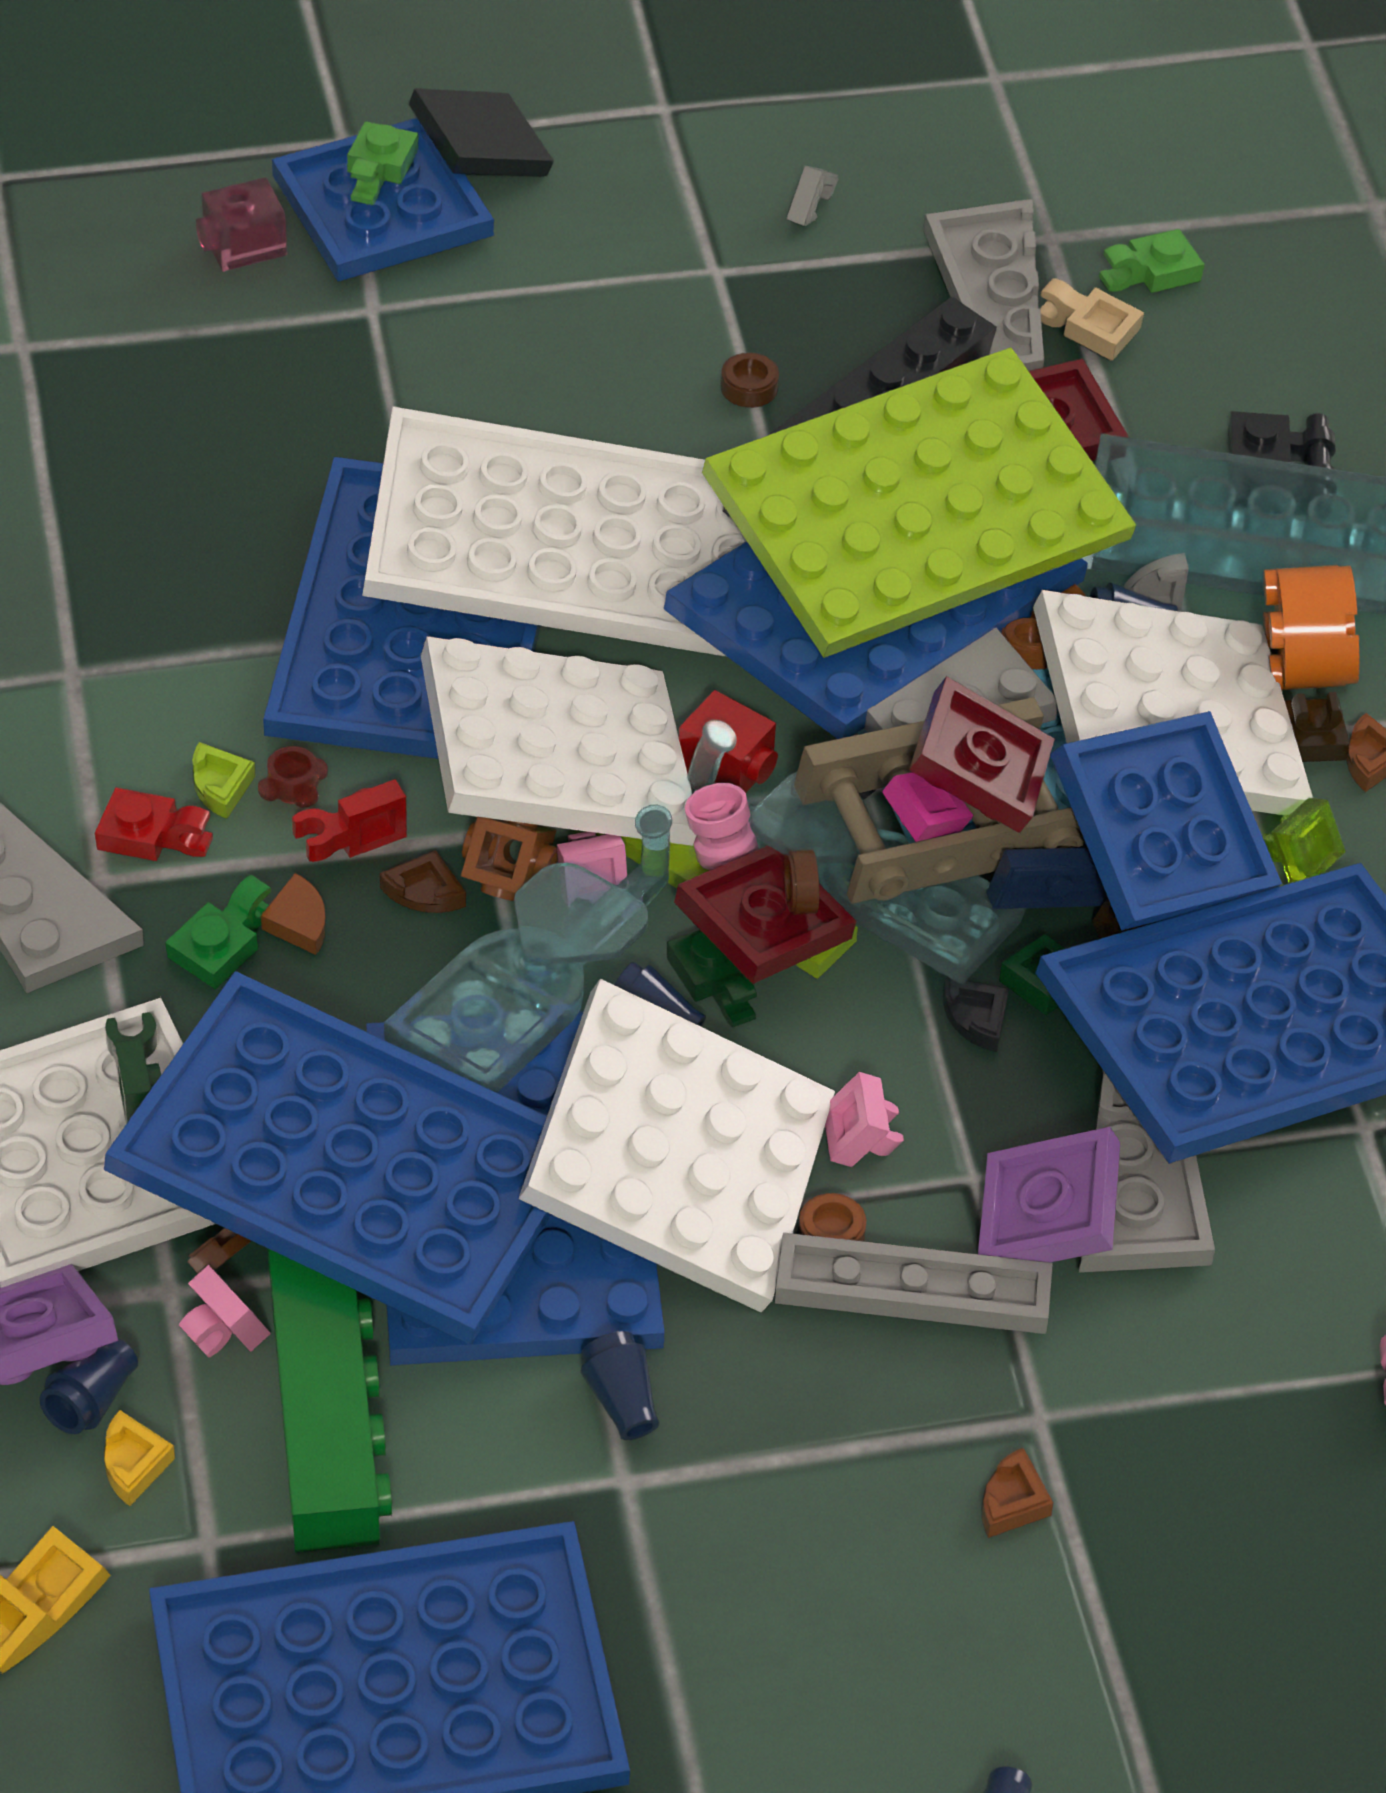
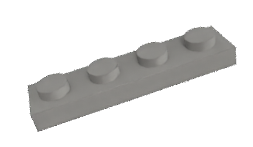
M783 1233L775 1303L1046 1334L1049 1319L1053 1263Z

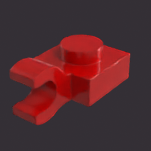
M396 779L372 788L360 789L352 795L338 800L337 813H329L315 808L305 809L296 813L292 817L293 835L297 839L308 834H318V836L306 840V857L309 862L324 860L343 848L349 858L407 837L406 795Z
M115 787L94 833L97 850L152 861L158 860L163 848L177 850L193 857H205L213 840V833L204 831L210 818V811L197 806H185L177 811L174 798Z

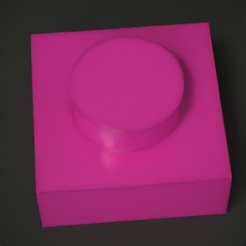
M913 772L894 776L882 791L899 816L901 823L907 828L916 842L961 832L973 818V814L964 801L943 789L930 785L924 778Z

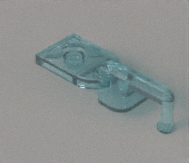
M710 720L702 728V737L695 749L687 775V781L690 784L692 794L707 785L716 784L715 780L725 752L733 750L737 744L735 732L723 721ZM797 772L781 782L757 806L748 802L751 815L748 821L750 822L752 832L757 838L758 849L769 845L784 855L788 854L789 850L813 849L817 860L819 884L857 921V924L962 985L1017 928L1023 919L1026 908L993 909L986 893L990 882L978 875L903 892L889 900L872 899L851 904L847 891L857 857L860 853L834 801L825 800L803 805L794 788ZM877 829L886 849L909 844L906 836L903 834Z
M656 804L646 806L637 813L635 828L642 836L641 864L617 886L593 872L572 863L552 864L537 872L515 894L514 905L518 929L493 932L467 946L384 1022L385 1041L496 1093L500 1091L578 1015L584 998V970L582 966L589 961L611 960L619 957L646 931L648 925L646 906L655 899L669 880L670 828L673 819L670 811L664 806Z

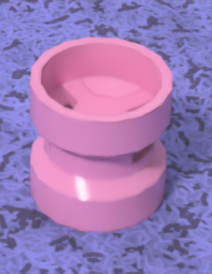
M730 783L711 784L696 790L688 798L685 804L686 817L689 828L696 835L694 849L697 861L703 868L712 870L758 850L755 829L748 821L751 815L747 796L740 787Z

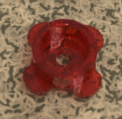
M288 746L275 751L267 761V777L258 783L259 795L267 801L280 799L285 803L295 804L301 808H307L316 804L319 799L316 789L319 781L325 779L328 775L327 764L302 747Z

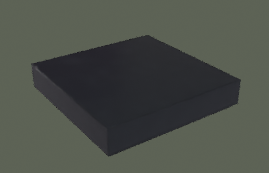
M414 88L408 105L452 173L548 176L554 160L509 93Z

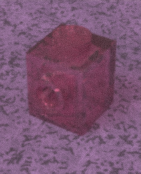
M266 177L202 193L203 217L196 219L198 239L205 252L212 250L222 272L287 255L285 212Z

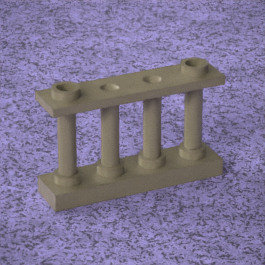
M1035 697L997 705L1040 730L1044 714ZM925 721L804 746L794 783V788L802 804L807 805L825 800L834 801L860 853L857 857L847 891L851 904L872 899L889 900L903 892L994 872L1005 850L1084 847L1085 840L1072 808L1059 810L1043 779L1034 816L1020 833L999 821L986 817L980 810L964 802L973 814L972 821L977 829L886 849L859 793L884 788L894 776L911 772L909 770Z

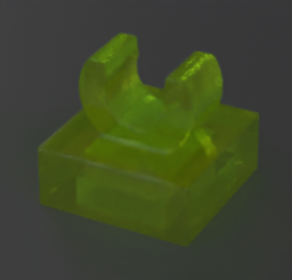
M1309 797L1290 815H1284L1280 819L1281 823L1271 832L1272 834L1264 833L1262 835L1272 861L1282 862L1289 883L1323 874L1346 852L1329 801Z

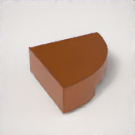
M1367 713L1353 727L1347 755L1349 772L1355 782L1365 792L1386 778V728Z
M295 873L261 915L262 930L315 955L321 949L325 939L326 925L323 900L319 892L309 881Z
M1024 1447L1002 1459L986 1485L982 1502V1522L988 1538L1052 1515L1054 1502Z

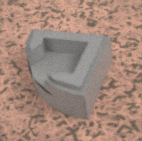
M804 166L787 219L801 225H808L815 221L818 217L815 210L819 199L830 200L839 179L837 178L838 175L820 168Z
M1185 553L1166 556L1145 565L1135 572L1123 587L1163 603L1175 604L1178 610H1182L1189 570Z

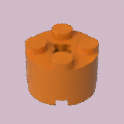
M1322 565L1263 570L1265 605H1274L1275 609L1273 612H1263V629L1269 648L1278 650V655H1269L1270 671L1275 681L1280 684L1281 690L1339 687L1346 684H1357L1359 681V635L1355 633L1354 615L1358 614L1351 566Z

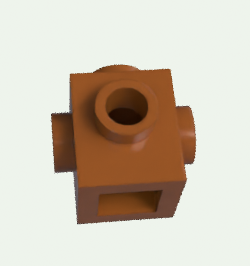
M477 817L476 822L470 825L463 843L462 857L465 858L461 877L482 883L480 891L510 901H517L518 895L540 891L542 883L548 884L557 866V847L552 846L557 830L542 825ZM514 840L522 842L517 862L510 855V846Z

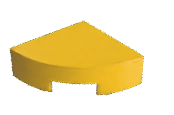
M119 1410L110 1422L106 1432L104 1462L106 1475L112 1489L123 1502L131 1506L175 1459L173 1444Z

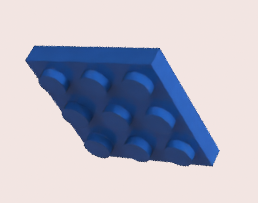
M417 118L390 125L398 129L418 133V152L401 184L384 181L374 205L351 201V194L356 186L357 179L351 178V173L347 172V154L357 135L272 159L274 179L338 282L494 236V218L466 175L452 173Z
M1211 711L1066 743L1050 754L1121 930L1180 916L1276 888L1282 884Z

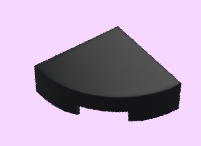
M946 977L943 1005L948 1020L955 1030L971 1043L997 1052L1009 988Z

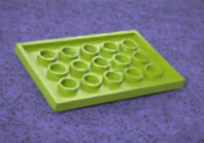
M1012 347L707 457L702 470V474L823 658L1130 540L1136 528V523Z

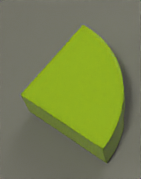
M199 742L192 759L195 791L208 809L227 819L256 777L255 762Z

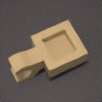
M1052 279L1041 291V297L1048 300L1040 308L1041 322L1051 327L1066 325L1063 336L1111 361L1116 358L1141 329L1144 312L1096 287L1086 297L1075 291L1066 282Z

